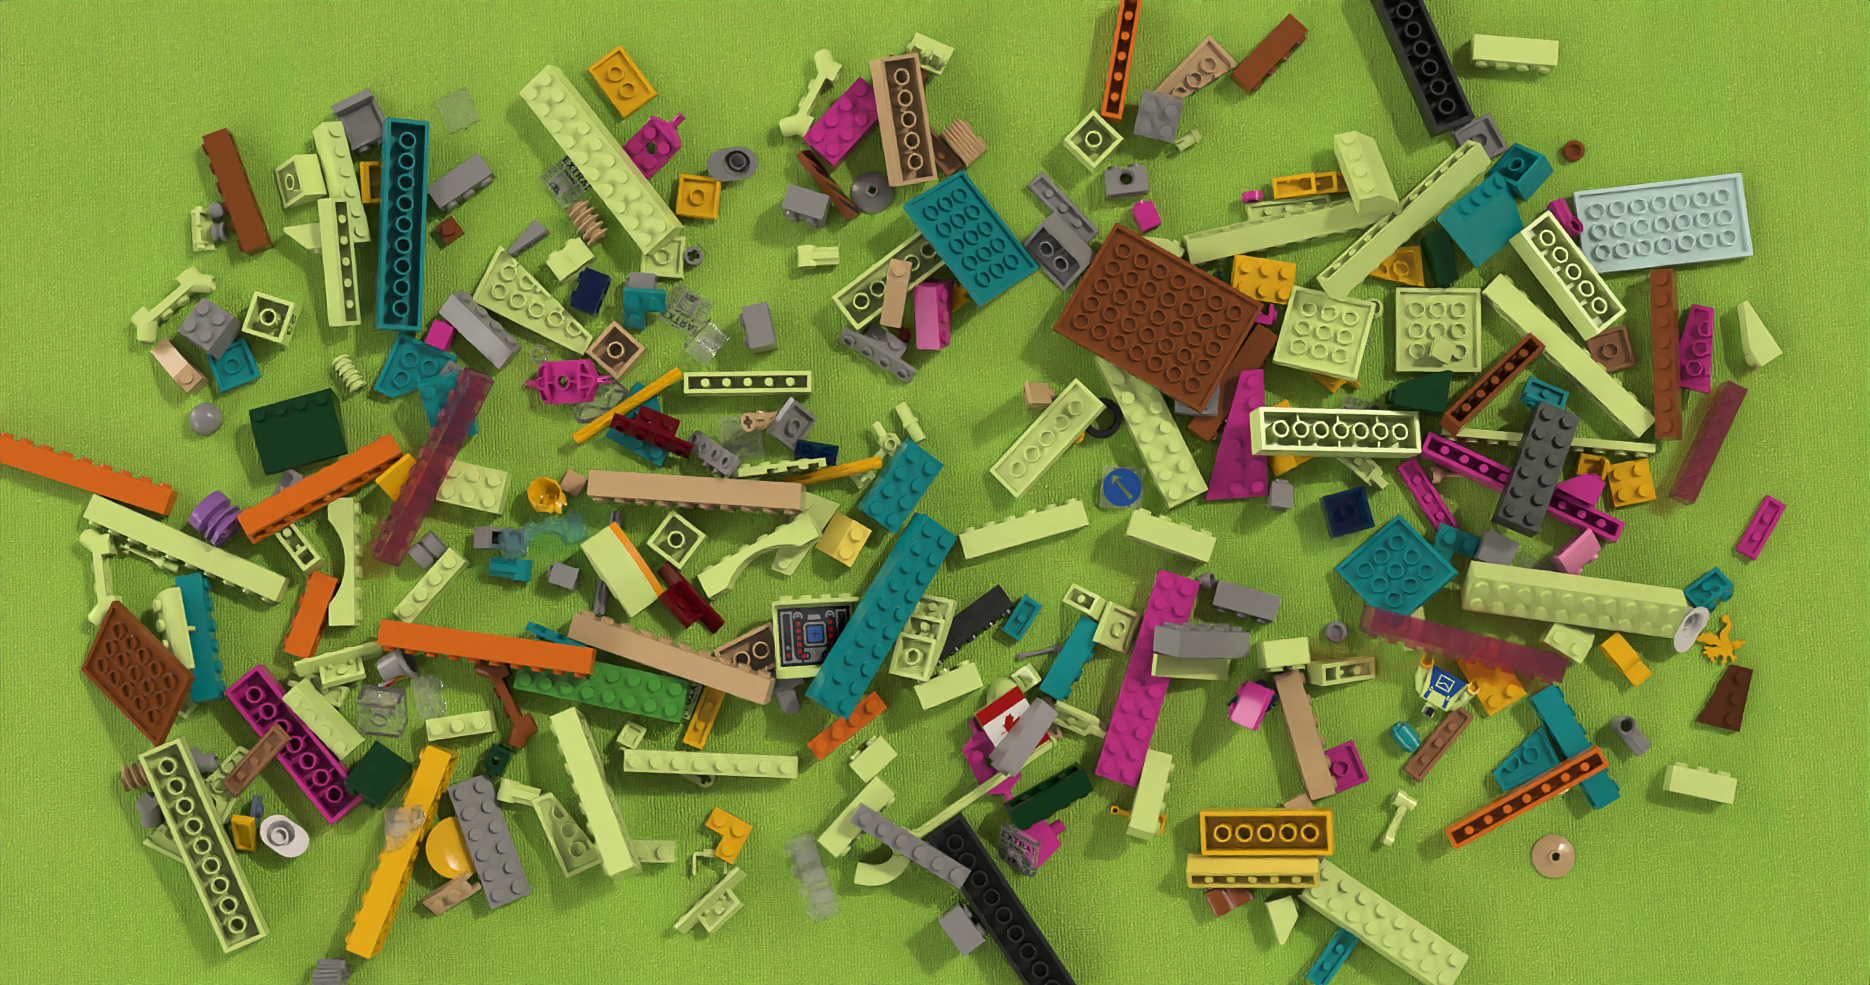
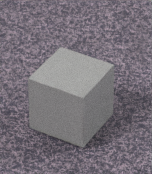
M1492 529L1485 531L1471 560L1510 566L1520 543Z

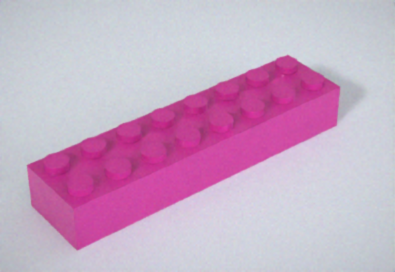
M257 664L224 692L261 738L277 723L292 738L276 757L331 825L338 824L363 803L364 800L359 796L354 798L345 791L344 780L351 773L350 769L281 699L287 694V691L266 665Z

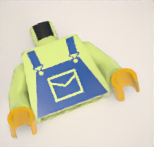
M1426 653L1422 654L1421 663L1415 675L1416 690L1419 693V698L1426 701L1421 711L1422 714L1432 719L1437 709L1444 712L1448 710L1455 711L1466 705L1475 694L1481 691L1483 684L1479 688L1473 686L1476 679H1472L1467 684L1433 665L1434 655L1432 660L1428 661L1425 659Z

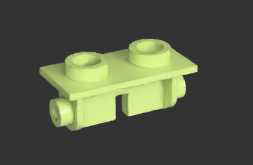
M194 207V210H191L193 251L215 250L211 233L213 219L210 214V208Z

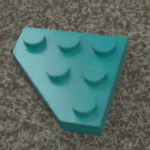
M399 332L374 390L394 399L418 390L417 384L420 380L439 375L449 360L456 363L459 357Z
M636 382L627 398L646 386ZM657 394L641 404L661 412ZM641 405L624 416L635 420ZM612 428L606 434L607 438L661 468L670 453L647 442L639 441L627 434L617 432Z

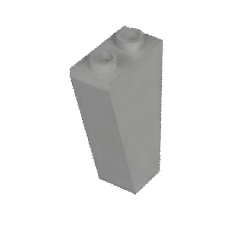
M1037 697L988 756L993 761L991 765L1004 776L1010 774L1015 778L1058 713Z

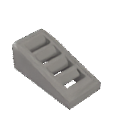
M534 220L508 249V252L515 258L547 237L550 232Z

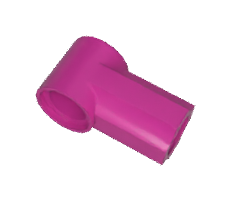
M1559 198L1547 205V210L1552 213L1571 239L1583 232L1584 229L1581 221L1572 215L1564 198Z

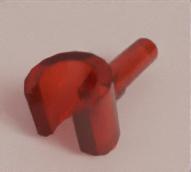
M901 327V329L895 328L900 332L897 338L908 343L911 338L910 330L906 327Z

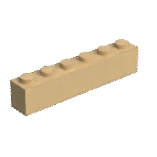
M1296 669L1271 676L1303 785L1310 801L1336 794L1337 782L1335 777L1330 775L1328 769L1331 767L1328 755H1324L1322 747H1325L1322 735H1318L1316 726H1319L1316 714L1311 713L1310 706L1312 705L1310 694L1305 693L1303 685H1306V680L1303 672L1299 673V670Z

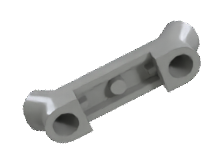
M197 746L190 749L200 772H214L217 770L218 757L214 753H202ZM146 792L136 802L134 808L141 813V826L143 828H158L162 824V810L154 792Z

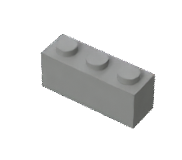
M477 153L428 186L427 191L444 213L446 211L451 212L458 207L459 202L472 198L478 189L491 185L496 177L484 159Z
M1217 580L1210 605L1215 606V611L1227 613L1228 610L1236 612L1235 616L1244 619H1248V616L1255 617L1256 622L1268 625L1269 621L1275 622L1281 596Z

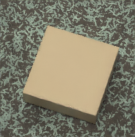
M569 469L560 487L578 498L588 479Z

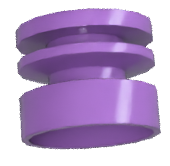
M220 490L209 494L197 505L191 513L188 522L200 533L206 531L205 538L211 540L215 547H220L232 539L242 528L236 516L241 514L243 510L240 511L237 505L230 506L231 500Z

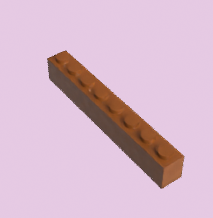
M1672 268L1650 270L1655 438L1659 441L1683 440L1677 273Z

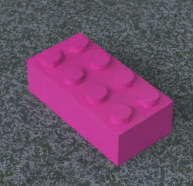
M859 77L803 137L804 143L834 170L846 160L879 124L874 88Z

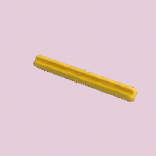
M880 456L783 477L782 482L801 483L805 486L883 467Z

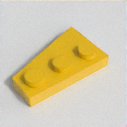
M1398 247L1394 254L1381 262L1380 266L1370 272L1368 276L1424 288L1421 247Z

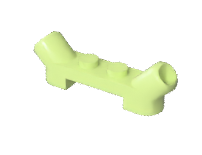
M823 49L814 54L813 58L818 75L816 79L812 78L808 85V90L810 91L807 96H803L800 100L798 114L780 119L779 125L784 137L787 138L796 134L804 137L815 125V120L810 114L825 85L828 83L835 86L843 69V65L834 62L830 50Z
M195 266L186 269L176 278L181 284L176 290L152 310L143 306L131 317L130 321L137 327L136 339L141 343H155L157 341L158 324L163 320L171 318L174 314L173 311L179 306L186 305L194 293H213L216 289L215 277L210 274H201Z
M91 528L86 529L80 535L79 543L93 554L91 569L95 574L94 592L97 595L98 603L88 614V619L96 626L101 627L112 601H120L122 604L123 602L122 596L113 595L109 555L117 554L115 538L111 533L99 534Z

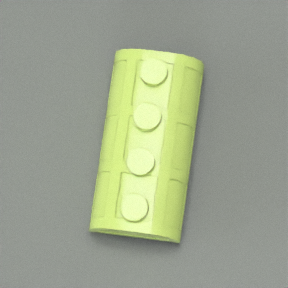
M180 587L169 588L161 591L153 600V610L158 612L159 618L156 623L157 631L162 634L160 642L192 672L195 669L189 633H194L196 629L195 626H187Z

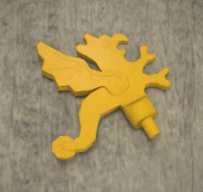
M1724 615L1722 621L1727 623V625L1720 631L1719 638L1711 632L1707 634L1701 633L1696 638V641L1704 642L1708 645H1716L1715 647L1704 646L1706 651H1703V653L1707 654V657L1712 662H1716L1713 659L1714 657L1718 658V655H1721L1723 657L1722 661H1720L1721 664L1723 662L1727 663V656H1730L1732 663L1734 659L1737 660V656L1732 655V651L1740 649L1741 645L1746 644L1745 640L1739 641V639L1730 642L1728 633L1732 628L1730 617Z

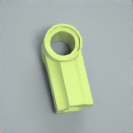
M798 246L799 269H815L817 266L839 265L838 246Z
M502 778L497 800L533 806L531 799L542 795V789Z

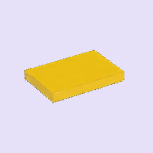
M621 45L587 69L624 120L658 96Z

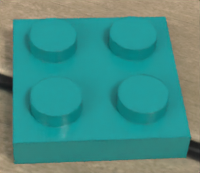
M246 338L233 342L219 360L208 353L206 354L221 393H226L262 378Z

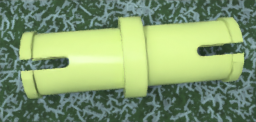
M907 402L897 405L894 409L903 422V428L907 429L915 444L923 442L926 436H924L918 425L917 417H914L910 411Z

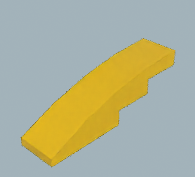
M1330 171L1317 174L1312 172L1272 178L1275 200L1349 193L1342 172Z

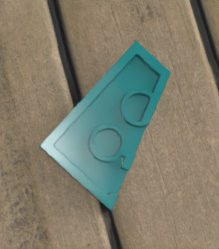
M528 622L525 630L534 633L533 637L542 641L548 639L553 641V643L591 648L538 623Z
M1539 726L1492 772L1501 792L1530 780L1560 764L1543 727Z

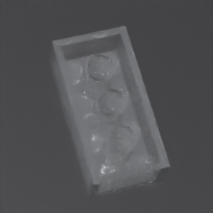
M812 829L786 839V844L783 848L787 858L791 857L793 865L790 867L794 878H799L801 885H799L798 890L801 898H806L808 903L805 909L809 919H813L814 923L840 914L841 908Z

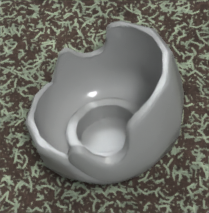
M206 402L195 406L189 414V423L192 430L202 436H210L219 430L223 419L221 411L214 404Z

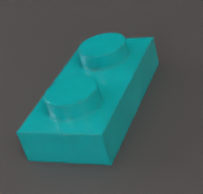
M1025 594L1002 631L1020 642L1043 605Z

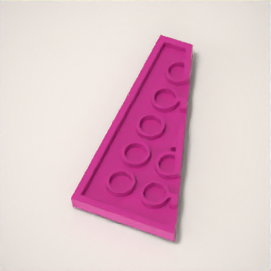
M1263 369L1240 371L1234 398L1216 454L1213 471L1210 475L1208 490L1204 496L1205 500L1268 496L1267 455H1252L1250 412L1259 407H1265Z

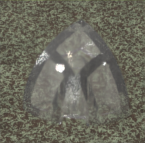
M597 371V373H598L599 376H605V375H606V374H603V373ZM613 378L606 379L612 380L611 384H600L593 402L572 404L576 421L578 423H591L627 398L629 391Z

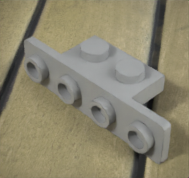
M875 323L872 324L864 336L848 326L843 328L839 340L845 345L855 349L864 357L871 359L882 368L895 374L899 379L907 383L912 381L917 370L900 359L906 352L909 344Z
M696 430L688 439L689 443L694 444L692 452L703 459L702 464L709 470H713L719 477L727 476L729 479H732L731 474L739 465L741 459L699 430Z

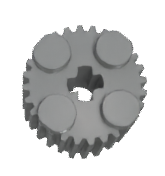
M344 958L317 959L318 969L313 970L312 983L313 985H347V978H351V965H347V961Z

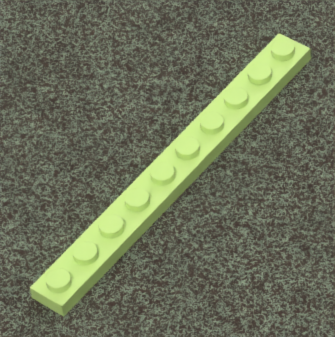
M1444 427L1438 430L1439 436L1451 442H1457V439H1465V443L1470 444L1486 441L1487 445H1499V442L1508 443L1509 447H1519L1523 433L1464 428L1456 437H1453ZM1573 437L1570 448L1571 452H1584V449L1592 450L1593 454H1605L1606 451H1611L1616 456H1627V453H1635V457L1648 458V455L1655 453L1656 444Z

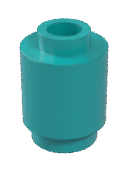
M1398 721L1390 728L1392 731L1390 736L1403 751L1406 750L1408 753H1411L1422 743L1419 740L1420 736L1406 721L1403 723Z

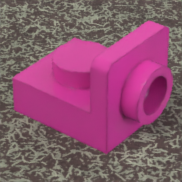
M1269 304L1266 315H1263L1264 312L1259 313L1253 326H1257L1259 323L1265 328H1269L1272 322H1276L1277 310H1274V304Z

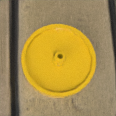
M456 816L448 817L437 823L428 834L425 844L426 858L432 869L439 875L449 879H454L465 871H468L471 875L476 873Z

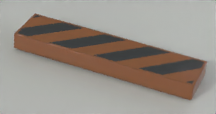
M810 149L800 151L796 155V158L824 193L830 196L832 203L847 221L856 219L861 214Z

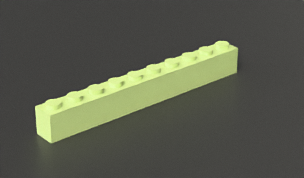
M1467 140L1399 202L1400 206L1393 207L1318 275L1316 279L1326 294L1339 301L1345 298L1356 285L1364 281V278L1370 272L1376 270L1381 262L1394 254L1395 250L1402 243L1407 242L1414 232L1421 229L1425 222L1438 214L1447 202L1452 201L1458 192L1467 187L1477 175L1483 173L1491 163V160L1481 143Z
M1350 197L1183 236L1186 258L1190 264L1201 266L1211 260L1223 261L1228 256L1246 255L1250 251L1263 252L1268 247H1284L1294 241L1302 243L1308 241V238H1324L1329 233L1334 232L1346 233L1349 229L1355 227L1363 229L1369 227V224L1377 223L1392 208L1358 216L1353 200Z
M1501 273L1497 275L1481 292V297L1523 337L1532 333L1546 346L1541 353L1627 435L1633 440L1639 438L1655 422L1653 412L1648 407L1642 406L1632 392H1627L1616 377H1611L1601 363H1596L1585 348H1580L1575 343L1576 340L1569 333H1564L1559 328L1558 322L1552 318L1549 319L1544 314L1542 307L1538 304H1533L1528 299L1529 296L1521 289L1518 290L1513 285L1514 282L1507 275L1503 276Z
M93 494L83 515L84 518L90 520V525L101 528L103 525L109 528L107 532L120 537L123 534L128 536L127 541L139 545L141 542L146 544L147 550L154 553L162 551L166 553L165 557L177 562L180 559L185 562L184 566L193 570H196L197 567L205 570L204 575L214 579L216 576L224 579L223 583L235 587L237 584L243 587V592L253 596L255 593L262 595L261 600L271 604L274 601L282 602L292 580L102 495Z

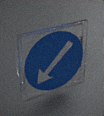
M1103 465L1099 507L1131 510L1142 508L1145 468Z

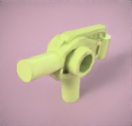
M879 420L872 424V427L880 437L877 441L880 450L875 456H880L883 459L888 454L892 458L901 445V441L895 433H887Z

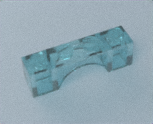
M571 511L563 514L564 517L559 519L552 516L543 519V523L536 525L533 521L523 524V528L515 530L514 527H509L501 530L502 533L498 535L497 539L504 562L525 556L528 552L530 541L541 534L555 535L565 545L587 540L589 534L583 513L576 514V511Z

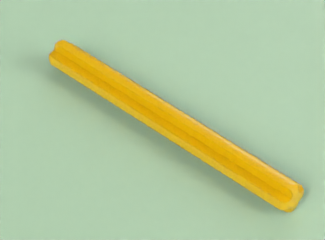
M678 367L670 370L572 435L573 439L577 444H581L610 425L614 413L624 416L683 377L682 372Z

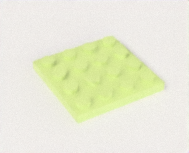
M1293 286L1274 353L1273 364L1357 382L1377 303L1345 297L1339 301L1329 297L1326 292Z
M1395 288V372L1438 373L1452 370V373H1481V288ZM1437 336L1443 337L1456 345L1448 365L1428 357Z

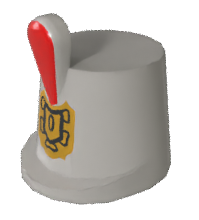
M397 648L396 652L391 651L377 660L379 673L385 681L378 684L377 688L379 691H385L393 683L409 677L417 679L419 677L417 664L412 654L404 653L405 649Z

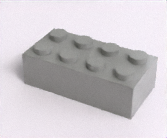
M1164 622V625H1155L1153 651L1185 658H1248L1250 632L1242 631L1240 626H1229L1227 623L1212 625L1211 623L1200 622L1199 625H1195V623L1182 622L1181 625H1177L1175 622Z

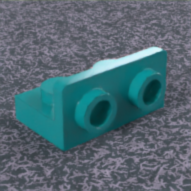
M1715 567L1683 592L1685 598L1694 608L1703 606L1711 614L1719 603L1727 602L1733 596L1734 584Z

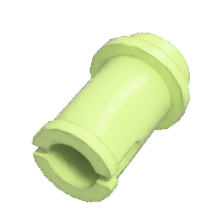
M1196 128L1194 130L1190 129L1189 133L1175 140L1174 144L1181 153L1193 144H1199L1202 137Z

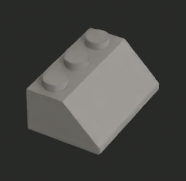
M1055 212L1043 220L1022 245L1035 263L1064 292L1088 270L1097 255Z

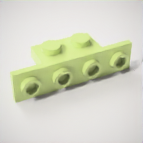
M377 641L367 642L363 645L347 647L343 650L324 653L320 656L304 658L294 662L299 677L320 672L322 685L325 689L366 678L363 661L384 656L382 646L377 645Z
M738 867L730 870L719 884L714 885L703 899L698 900L687 914L679 918L678 923L674 925L675 929L686 934L700 921L707 931L713 935L744 905L732 889L747 874Z

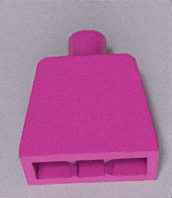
M1060 819L1049 826L1045 820H1041L1026 831L1013 833V836L1019 839V841L1017 840L1018 843L1022 841L1025 844L1023 850L1038 869L1061 846V842L1056 836L1066 830V827ZM1028 845L1030 847L1031 853L1025 850Z

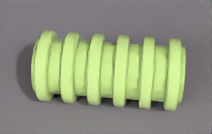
M342 354L333 360L332 365L336 367V372H340L339 376L343 377L342 381L347 383L346 387L350 388L349 392L351 394L358 393L366 387L367 383L363 381L362 376H359L360 372L356 370L355 365H352L353 361L349 359V355Z

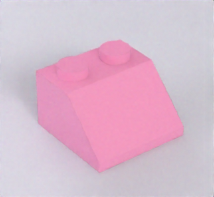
M1588 528L1578 531L1548 561L1560 573L1579 575L1583 571L1581 567L1587 562L1589 564L1592 563L1599 556L1597 552L1602 548L1593 531Z

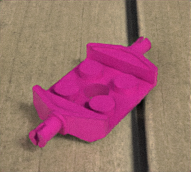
M679 112L669 122L651 115L649 117L650 120L622 147L647 180L682 147V141L677 132V126L686 119L682 113ZM652 142L657 146L654 154L648 152V145Z
M591 359L543 362L539 367L538 378L536 380H526L525 384L531 385H525L527 389H538L540 399L545 404L593 402L599 385L611 384L612 380L606 379L612 378L610 375L599 376ZM564 376L568 380L565 388L561 385V379Z
M974 717L972 720L975 725H973L971 719L967 721L973 731V736L962 750L980 786L999 773V771L986 765V759L995 749V746L986 732L980 729L976 717ZM1019 771L1015 778L1013 776L1008 777L985 794H1002L1006 802L1014 798L1011 788L1022 776L1021 772Z

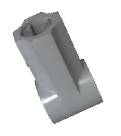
M1619 715L1612 719V731L1622 738L1635 756H1640L1650 749L1652 744L1637 727L1636 721L1632 717ZM1623 720H1625L1627 723V727L1624 731H1622L1620 727V724Z

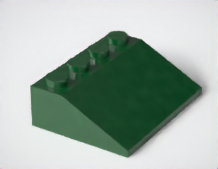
M331 388L249 410L252 432L266 476L349 454L339 398Z

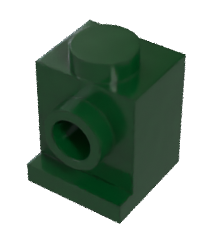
M492 743L491 749L482 765L487 768L485 772L494 777H497L498 774L505 775L515 751L499 743ZM495 757H498L500 760L498 765L493 763Z

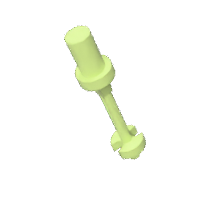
M127 542L126 545L121 543L119 546L125 549L123 551L124 554L129 555L131 552L152 560L160 569L166 568L176 573L180 570L181 565L169 561L165 556L154 557L132 548L134 544L131 542Z

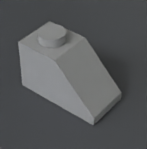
M1275 479V482L1269 483L1266 509L1285 512L1293 509V485L1288 484L1287 480Z
M474 527L473 548L523 551L524 530L500 527Z

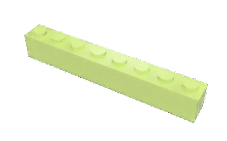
M625 749L624 771L797 778L798 756Z

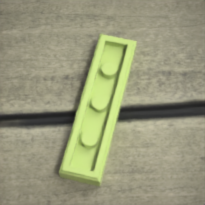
M1330 194L1246 203L1247 221L1330 202Z
M1153 654L1151 675L1227 681L1230 660L1224 658H1185L1166 654Z

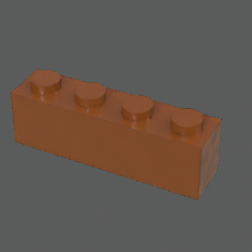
M1289 13L1234 70L1230 78L1248 95L1252 91L1257 92L1264 84L1262 80L1267 75L1271 77L1278 70L1277 65L1281 60L1286 62L1293 54L1291 50L1295 46L1299 48L1306 41L1305 35L1308 29Z

